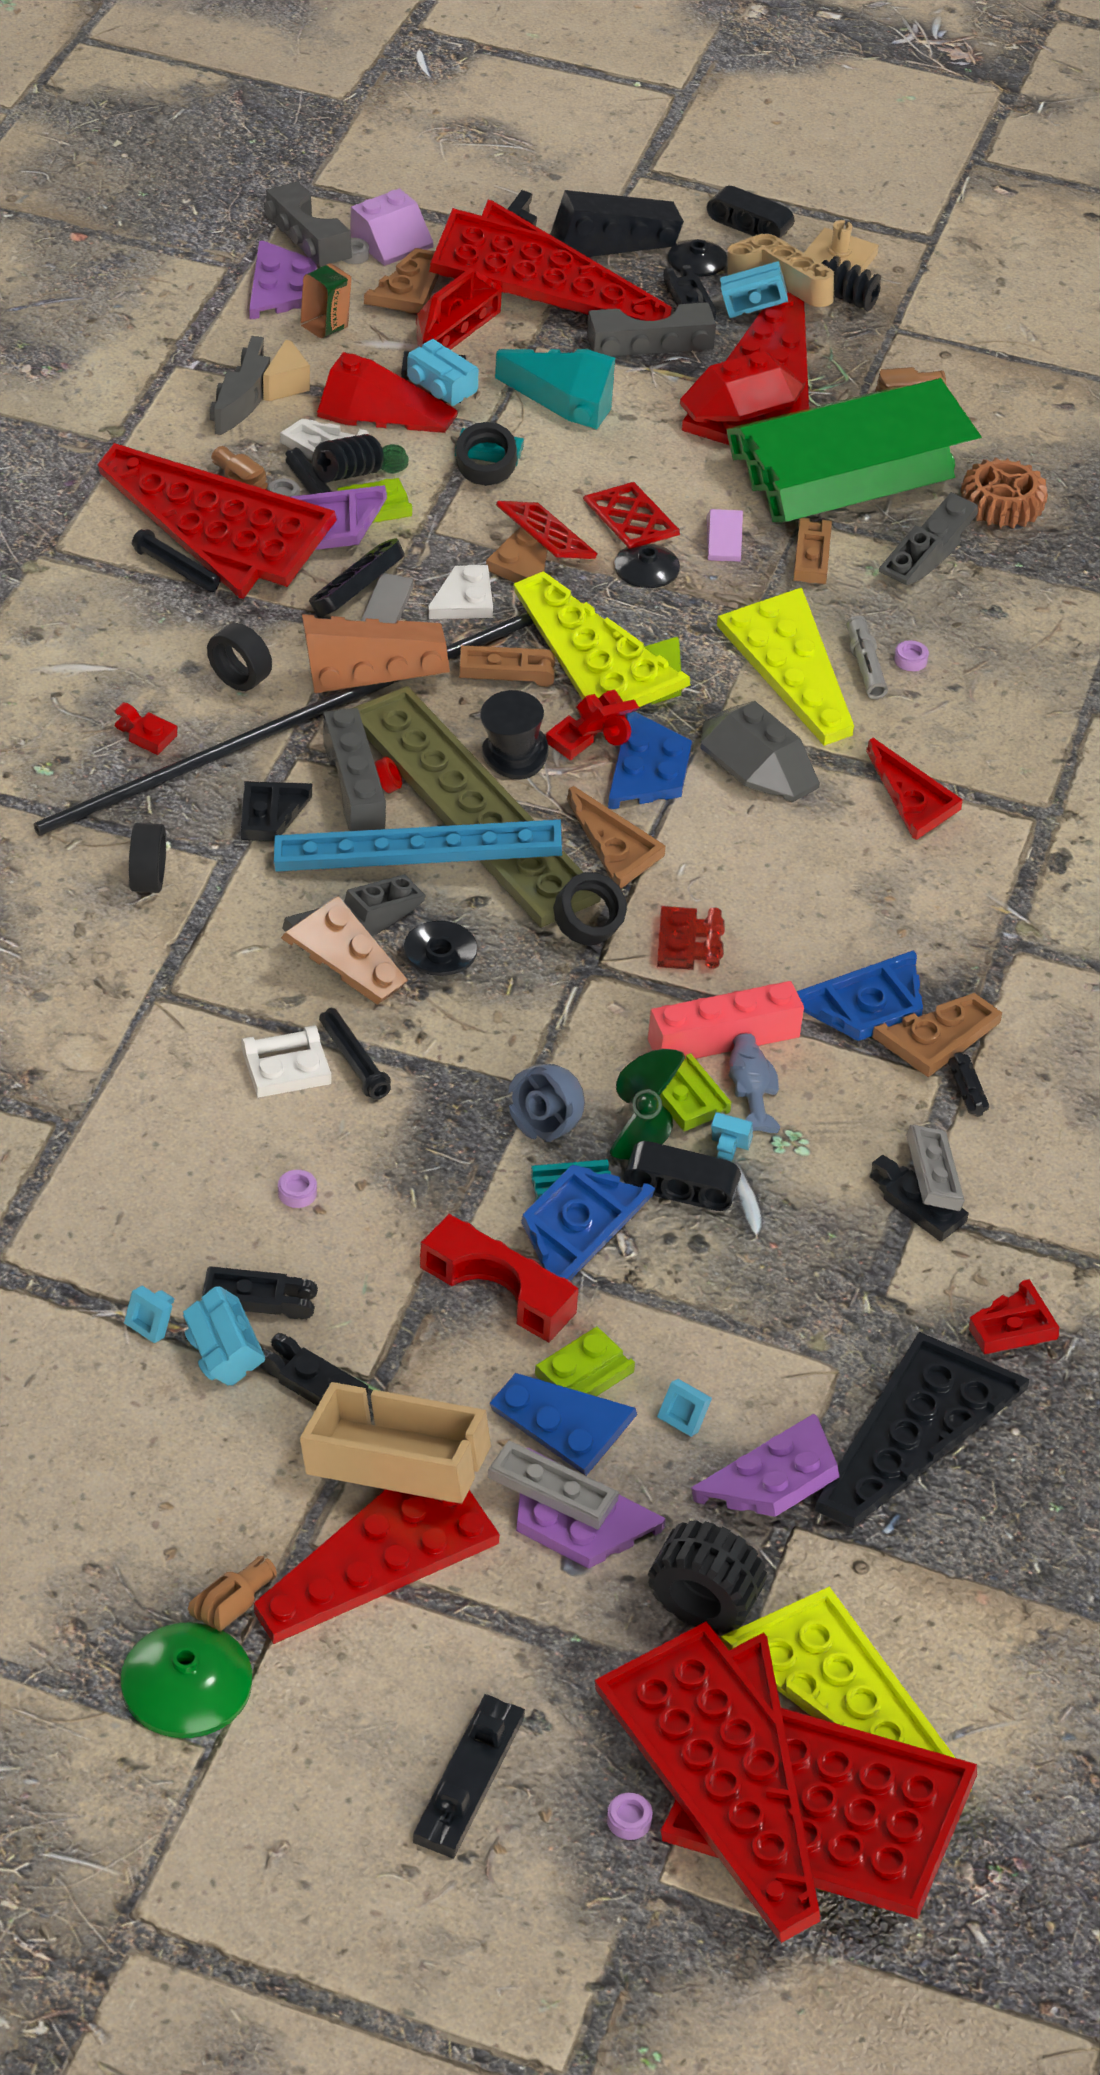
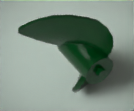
M673 1049L653 1050L637 1057L620 1072L616 1081V1092L624 1102L629 1103V1108L633 1115L611 1147V1156L629 1160L633 1147L638 1142L649 1141L663 1144L668 1139L673 1128V1117L662 1106L660 1094L671 1082L685 1059L683 1052Z

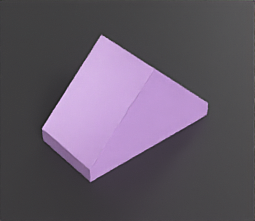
M710 509L707 514L708 560L741 562L743 510Z

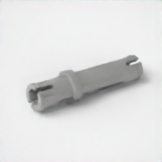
M858 615L853 616L846 623V628L851 638V653L857 658L868 697L871 699H881L888 693V687L876 654V640L870 635L866 618Z

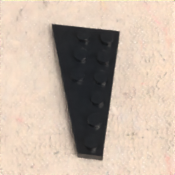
M918 1332L839 1463V1478L826 1485L817 1500L815 1511L854 1528L1028 1389L1030 1379Z

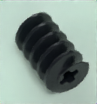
M837 255L830 262L828 260L822 262L823 265L834 271V296L836 298L844 299L849 304L854 303L856 307L864 308L867 312L873 308L881 289L882 279L880 274H874L871 278V271L869 269H865L861 273L860 265L856 264L851 268V262L848 260L843 261L841 264V258Z
M369 434L320 442L316 446L312 457L313 470L316 476L325 483L377 473L384 462V452L381 444L375 437Z

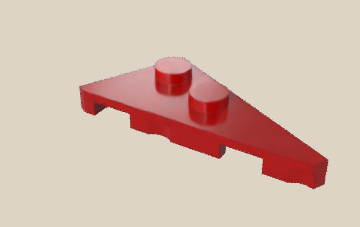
M874 737L868 741L866 752L912 838L915 840L919 839L962 809L963 799Z

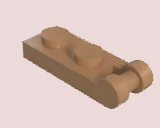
M800 518L793 581L826 584L832 521L822 520V523L810 522V518Z
M461 645L459 678L535 681L541 687H548L555 680L553 669L555 655L552 651L546 649Z

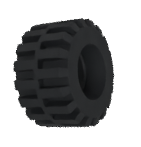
M697 1520L689 1521L688 1524L682 1522L672 1529L649 1570L648 1576L650 1578L648 1583L649 1587L654 1590L653 1595L663 1604V1607L668 1612L673 1613L679 1620L684 1623L687 1622L693 1627H697L707 1621L715 1633H718L719 1630L727 1633L733 1631L734 1628L739 1629L746 1621L765 1585L767 1572L764 1570L766 1566L763 1560L757 1557L758 1552L752 1546H749L745 1539L730 1532L731 1530L723 1526L721 1528L714 1523L706 1521L701 1523Z

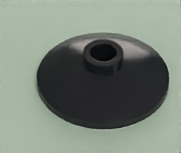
M691 239L673 245L668 253V261L680 273L682 266L690 265L695 275L706 277L715 275L726 267L727 254L723 248L713 242Z
M647 544L633 549L628 547L622 549L615 558L614 567L617 575L633 586L658 588L668 585L677 578L680 571V562L677 556L669 549L656 544Z
M430 921L416 926L408 933L404 941V954L408 962L417 970L430 975L447 976L467 969L474 962L477 955V942L468 929L457 923Z

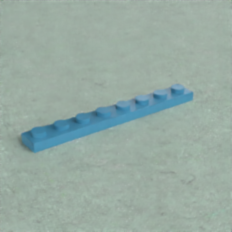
M561 819L275 835L274 866L275 872L562 856Z

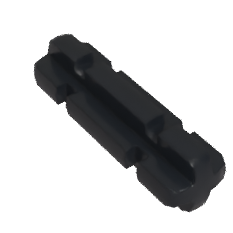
M957 1052L954 1057L949 1059V1067L952 1074H954V1079L968 1113L975 1114L977 1117L982 1116L983 1112L989 1110L988 1100L969 1055Z

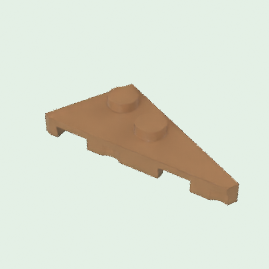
M575 786L568 789L567 801L608 875L619 885L620 889L665 856L666 845Z

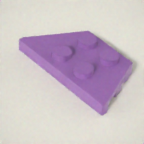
M259 241L249 308L250 319L259 318L260 311L275 308L277 314L288 312L295 308L301 309L303 277L317 270V264L310 257L265 241Z
M385 485L292 496V498L335 511L337 520L315 549L319 550L359 545L386 501L387 492Z
M812 1414L779 1435L772 1437L769 1441L746 1455L739 1457L736 1461L694 1485L691 1489L693 1500L699 1504H705L710 1497L726 1500L728 1509L752 1510L757 1514L776 1517L839 1478L837 1462L820 1421L815 1414Z
M527 1447V1449L539 1454L538 1452ZM520 1493L516 1531L589 1569L605 1561L609 1555L621 1553L633 1547L634 1540L650 1532L654 1535L661 1533L665 1527L666 1518L619 1495L617 1503L599 1530Z

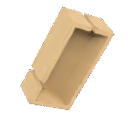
M334 1382L330 1383L300 1436L307 1475L463 1503L475 1479L474 1471H479L491 1448L486 1410L373 1390L371 1402L375 1425H372L366 1388Z

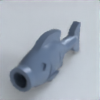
M740 1034L733 1040L734 1048L729 1060L730 1072L728 1076L736 1085L735 1095L748 1098L750 1114L745 1120L753 1122V1131L777 1134L780 1130V1125L772 1116L766 1113L763 1101L764 1093L776 1095L779 1090L777 1072L756 1044L755 1037L752 1034Z

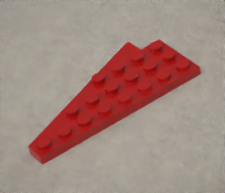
M489 199L482 216L452 208L430 263L429 272L440 274L444 277L456 279L466 270L472 268L502 286L503 293H510L532 301L547 303L587 315L591 310L620 309L627 316L637 320L658 321L668 318L672 312V307Z
M787 292L788 302L762 309L726 359L732 360L765 350L785 365L804 385L803 392L800 393L795 404L742 421L717 422L705 419L704 422H695L687 414L682 421V431L730 446L726 429L809 409L804 301Z
M116 443L111 446L97 464L100 474L206 569L221 578V582L241 599L246 597L259 578L288 587L337 520L334 510Z
M706 1621L595 1679L596 1692L778 1940L782 1943L820 1922L819 1905L766 1634L763 1632L728 1650Z

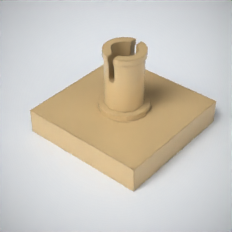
M838 220L834 222L833 230L824 227L804 252L820 263L824 260L830 262L837 255L841 258V264L843 261L848 260L851 262V268L856 264L860 265L862 273L877 256L879 245L851 236L852 224L847 222L846 229H844L845 220Z

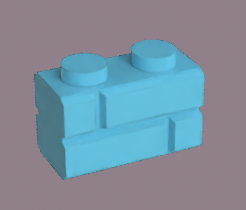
M779 261L720 278L722 295L729 318L740 316L744 312L747 314L788 302L787 288Z
M429 340L422 345V348L420 346L409 352L407 356V376L414 384H419L429 390L435 398L442 399L454 406L463 401L464 397L468 398L477 392L479 368L447 347H444L436 340Z
M219 1286L211 1289L201 1297V1301H196L183 1311L184 1319L188 1325L185 1336L190 1344L199 1350L202 1358L198 1361V1365L205 1376L210 1380L217 1379L227 1386H233L247 1375V1371H252L263 1363L265 1355L239 1298Z

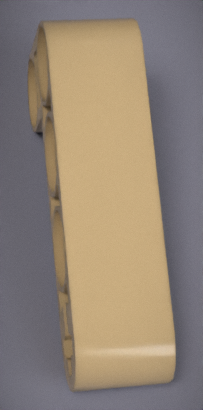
M759 234L736 242L728 247V275L779 261L789 293L815 307H825L833 303L834 271L772 234Z

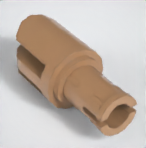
M914 367L881 369L875 392L894 387L910 386L941 378L946 384V375L943 370L918 373Z
M219 446L213 451L211 459L214 461L212 462L224 470L225 477L267 490L268 483H266L267 476L264 468L245 454L235 455L225 446Z
M258 1556L239 1573H224L189 1602L188 1611L190 1615L221 1632L252 1607L255 1599L254 1594L259 1589L275 1579L277 1571L270 1559L267 1558L264 1561V1556Z

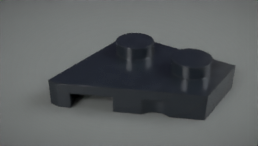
M244 781L241 840L275 841V835H282L311 800L313 784Z

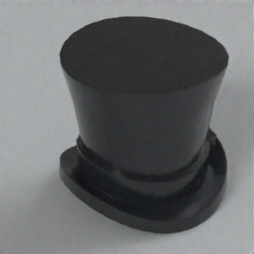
M519 690L501 691L488 698L481 708L480 718L488 735V738L482 744L483 758L494 771L510 779L520 780L534 776L542 769L548 757L547 738L540 731L544 709L540 701L533 695Z

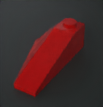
M346 352L340 355L329 371L317 411V417L344 425L357 426V421L376 422L377 428H386L387 424H404L407 430L446 433L458 416V410L435 398L433 395L375 361Z

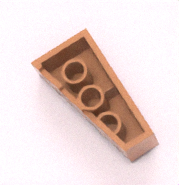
M302 614L315 693L450 672L446 640L441 623L399 620L396 623L379 622V619L368 618L365 621L345 620V617L331 616V619L315 618L314 615Z

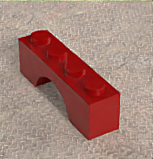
M448 1214L421 1241V1269L450 1286L474 1279L489 1280L504 1286L514 1295L518 1303L516 1324L548 1343L577 1313L579 1288L574 1286L568 1279L555 1275L541 1267L535 1260L520 1255L508 1248L502 1241L494 1240L477 1230L472 1224L461 1221L451 1214Z

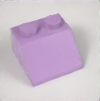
M400 188L351 206V238H360L369 244V253L382 265L386 266L404 259L415 248L425 250L433 248V240L417 202Z

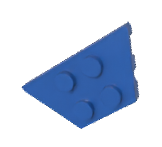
M637 712L628 713L627 720L631 726V736L628 742L620 746L608 808L617 809L621 801L638 799L639 804H645L657 799L668 800L682 797L692 741Z
M915 951L898 955L797 991L804 1005L803 1012L857 1041L873 1036V1030L876 1026L886 1023L890 1027L902 1023L903 1017L914 1013L918 1017L922 1016L923 1004L922 996L919 994L920 979L916 970L917 955Z
M572 1164L523 1213L521 1223L543 1268L571 1281L653 1196L655 1188L643 1183L642 1188L619 1182V1176L607 1173L597 1174L591 1169Z

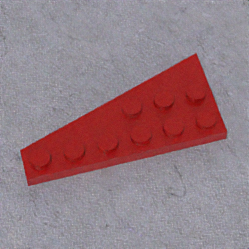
M386 1489L254 1602V1614L272 1643L276 1644L498 1545L500 1534L470 1490L461 1504Z

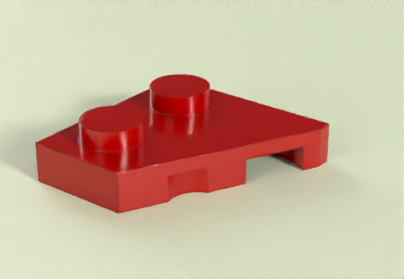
M1030 1279L1020 1282L1019 1290L1009 1298L1004 1294L993 1301L990 1307L983 1308L972 1315L969 1321V1330L984 1355L1057 1340L1059 1337L1060 1327Z

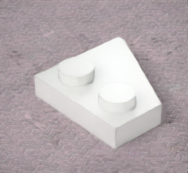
M302 418L280 432V443L292 450L295 447L299 448L306 458L312 461L313 452L320 442L355 435L341 432V425L321 424L317 421ZM359 429L357 436L361 434H369V432L366 430Z
M488 565L455 566L429 605V619L493 618V602Z

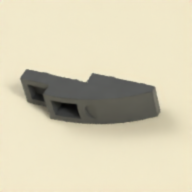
M251 336L248 348L243 347L241 366H237L235 372L227 371L223 383H218L216 402H212L210 407V421H215V434L222 435L241 423L263 399V374L270 365V357L264 356V337Z
M950 492L921 528L916 525L879 567V572L905 585L915 583L928 575L960 544V534L977 516L978 505Z
M406 874L348 889L343 902L370 935L374 936L413 911L424 902L426 895ZM318 909L285 917L282 929L285 932Z

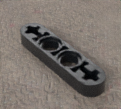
M394 538L377 545L313 595L309 602L316 616L321 617L336 611L401 560L405 553L399 540Z

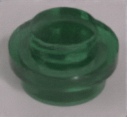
M395 444L382 447L384 452L382 470L394 474L408 467L409 457L403 447Z

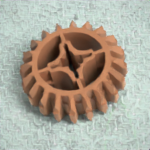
M996 457L992 462L983 459L981 464H973L972 469L967 470L960 492L962 493L961 497L978 505L976 521L984 520L987 521L988 526L996 524L999 525L1000 529L1002 526H1009L1014 529L1017 524L1025 527L1027 522H1035L1037 516L1042 515L1048 497L1046 479L1041 477L1040 471H1032V465L1024 466L1020 460L1012 462L1007 458L1005 461H1002Z

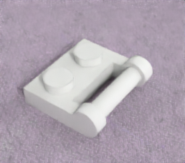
M316 1025L304 1027V1031L257 1040L254 1037L241 1039L244 1059L257 1098L331 1084V1071L320 1043ZM306 1046L308 1049L259 1058L258 1056L259 1054Z

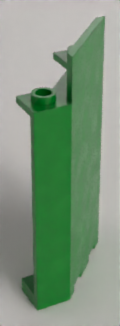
M941 378L910 386L881 390L726 429L732 459L746 460L752 491H766L772 522H787L955 478V459L950 452L949 446L982 438Z

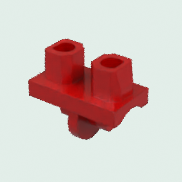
M615 689L607 691L599 698L596 694L588 695L576 706L577 711L584 719V722L577 729L582 736L603 732L605 739L614 746L623 745L628 742L631 736V726L625 715L637 711L640 707L634 699L623 702Z

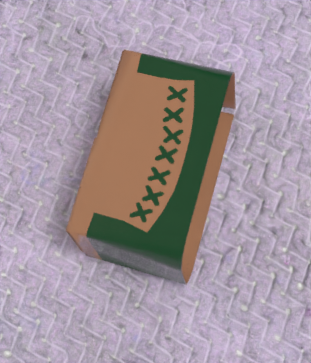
M330 263L304 275L301 323L309 322L301 326L319 338L327 337L347 328L352 276Z

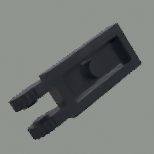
M685 265L681 267V277L676 276L672 267L664 268L663 279L676 305L708 302L715 320L716 308L698 275H695L691 266Z
M209 1266L207 1267L202 1296L214 1287L220 1286L239 1298L245 1312L275 1315L283 1313L290 1319L300 1318L301 1320H307V1318H311L314 1314V1303L309 1300L316 1297L318 1287L315 1281L313 1282L311 1279L288 1277L287 1274Z
M278 1332L270 1342L276 1353L278 1352L289 1360L287 1364L284 1363L279 1355L274 1352L272 1353L270 1350L262 1349L265 1361L259 1365L260 1368L277 1378L280 1384L316 1406L319 1405L331 1382L366 1388L368 1395V1385L304 1347L301 1349L298 1343L293 1338L287 1337L286 1334Z

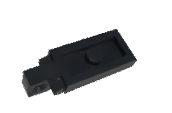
M883 1154L872 1162L870 1178L880 1185L879 1189L884 1193V1200L938 1241H943L967 1222L969 1212L963 1208L960 1211L924 1204L916 1173L905 1166L899 1168L895 1161Z

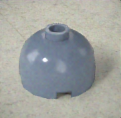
M555 1064L534 1065L516 1074L509 1085L508 1093L513 1092V1104L509 1105L510 1114L516 1126L531 1139H536L539 1136L545 1140L544 1142H551L574 1129L583 1115L585 1106L583 1088L578 1079L568 1069Z

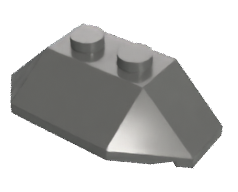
M756 701L730 707L703 722L700 748L744 786L767 794L784 796V799L792 802L819 788L820 782L800 737Z

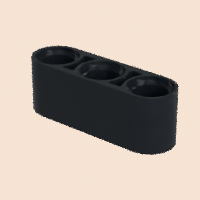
M731 185L721 189L708 201L706 206L707 213L712 220L751 236L772 234L781 238L795 222L792 211L786 206Z
M642 1141L633 1147L623 1180L626 1184L641 1188L643 1183L653 1186L655 1188L653 1196L710 1210L723 1211L730 1208L733 1202L741 1171L737 1165L725 1159L654 1142Z

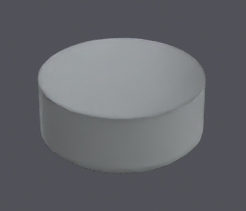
M351 238L352 258L343 261L348 264L364 263L369 258V244L363 239Z
M290 479L274 480L267 488L269 491L289 497L300 496L299 485Z

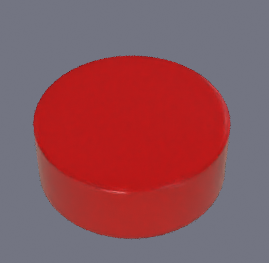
M383 757L374 762L381 786L385 792L390 794L402 787L401 774L392 759Z

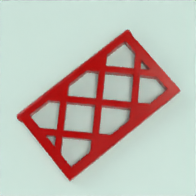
M635 482L583 497L588 506L629 549L680 535V529ZM632 492L637 498H631L621 495ZM603 500L609 501V504L605 507L599 506L596 502ZM616 503L632 506L630 511L614 507ZM639 507L647 508L653 515L638 513L637 511ZM609 516L625 518L623 524L616 523ZM632 520L648 522L646 528L632 526L630 523ZM655 524L663 525L666 530L659 531L653 528ZM625 532L642 536L630 539Z
M496 502V506L556 558H596L598 554L538 502Z

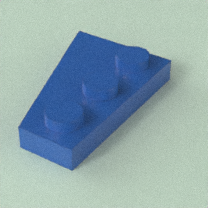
M515 1373L490 1402L491 1409L585 1476L589 1474L638 1415L635 1407Z

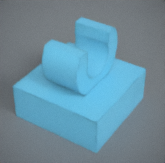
M716 1112L711 1130L712 1140L718 1142L717 1150L719 1152L717 1158L732 1162L737 1147L749 1150L753 1139V1122Z
M143 1285L136 1288L131 1293L124 1324L153 1343L165 1338L173 1307L171 1304L174 1303L175 1298L163 1290L153 1293Z
M676 1379L670 1383L657 1418L692 1437L699 1432L712 1397L682 1380Z

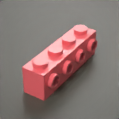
M791 981L653 1008L650 1011L648 1042L652 1050L673 1049L683 1052L685 1059L686 1055L690 1053L697 1059L731 1052L734 1048L733 1040L740 1034H752L758 1046L799 1038L804 1005Z

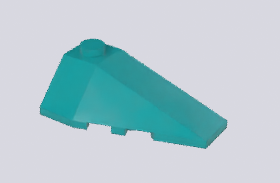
M499 349L496 352L495 378L564 419L598 429L611 411L615 371L614 357L588 349H576L574 353H561L560 349H550L548 353H535L532 349Z

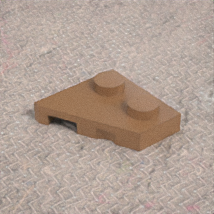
M520 527L486 560V565H488L489 572L516 583L540 572H545L548 550Z

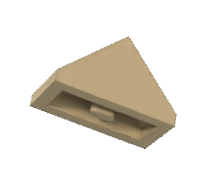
M290 340L284 341L263 374V400L273 401L310 391V365Z

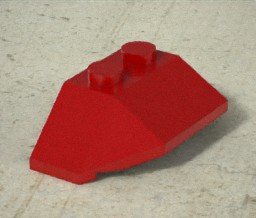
M472 268L466 270L435 293L417 314L416 340L418 347L422 348L424 343L434 339L450 350L501 312L502 286Z
M763 350L710 365L682 396L680 405L695 422H704L705 419L717 422L742 421L793 406L800 393L803 392L804 385L785 365Z

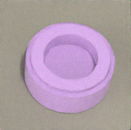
M904 641L896 647L894 662L903 670L919 671L926 667L929 651L920 642Z
M291 1170L280 1177L278 1181V1197L283 1204L292 1208H302L310 1205L316 1199L317 1181L311 1173L304 1170Z
M620 1794L609 1804L607 1813L608 1827L614 1835L621 1839H639L651 1827L652 1807L647 1799L639 1794Z

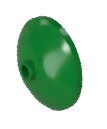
M176 1623L150 1632L130 1650L121 1671L122 1697L131 1715L149 1730L174 1738L201 1737L224 1728L242 1712L252 1690L251 1663L243 1647L236 1639L223 1630L220 1632L216 1628L202 1623ZM184 1661H190V1662H192L191 1664H188V1665L180 1664L181 1662H184Z

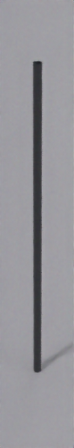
M525 612L447 646L448 660L460 655L461 645L482 646L529 626L534 622L529 614ZM401 680L345 689L37 821L33 824L35 832L38 836L44 835L320 716L325 711L334 710Z

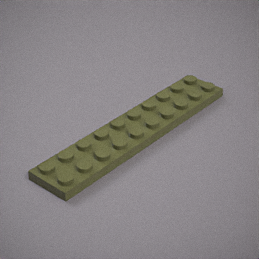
M409 686L353 707L359 710L366 737L383 757L393 760L404 780L447 826L535 821ZM563 850L562 856L479 860L540 928L555 922L553 907L557 894L572 877L583 873ZM580 890L572 896V910L576 913L599 903L601 897L591 891Z

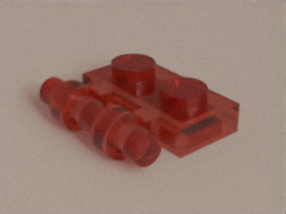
M661 906L657 967L693 970L694 960H705L706 967L710 969L719 967L720 959L724 955V943L721 941V936L725 932V920L722 918L721 909L716 907L710 908L705 919H697V908ZM696 937H706L704 942H695Z

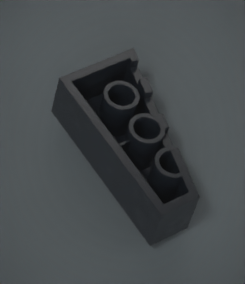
M565 190L550 235L583 255L594 257L672 247L677 242L684 221L674 201Z

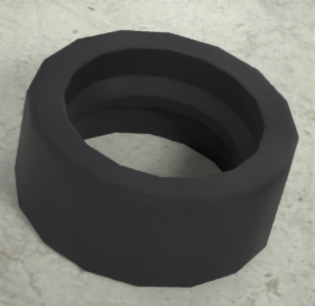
M481 422L466 428L458 437L456 444L458 470L465 479L474 484L484 486L499 484L508 479L515 470L517 462V447L514 436L507 428L498 423ZM480 443H494L505 450L504 458L495 464L481 465L468 458V451Z
M232 623L212 636L207 644V656L211 667L226 685L235 690L246 692L253 689L267 678L272 670V657L265 642L253 629L244 624ZM232 647L242 656L247 667L238 660Z
M135 823L132 829L129 850L130 889L137 892L159 893L162 889L165 873V827L163 824Z
M583 872L572 877L557 894L553 907L555 921L561 932L572 941L582 945H597L608 940L622 925L627 912L626 899L619 885L608 876L597 872ZM580 890H588L601 897L609 910V919L606 924L601 927H591L581 922L572 910V896Z

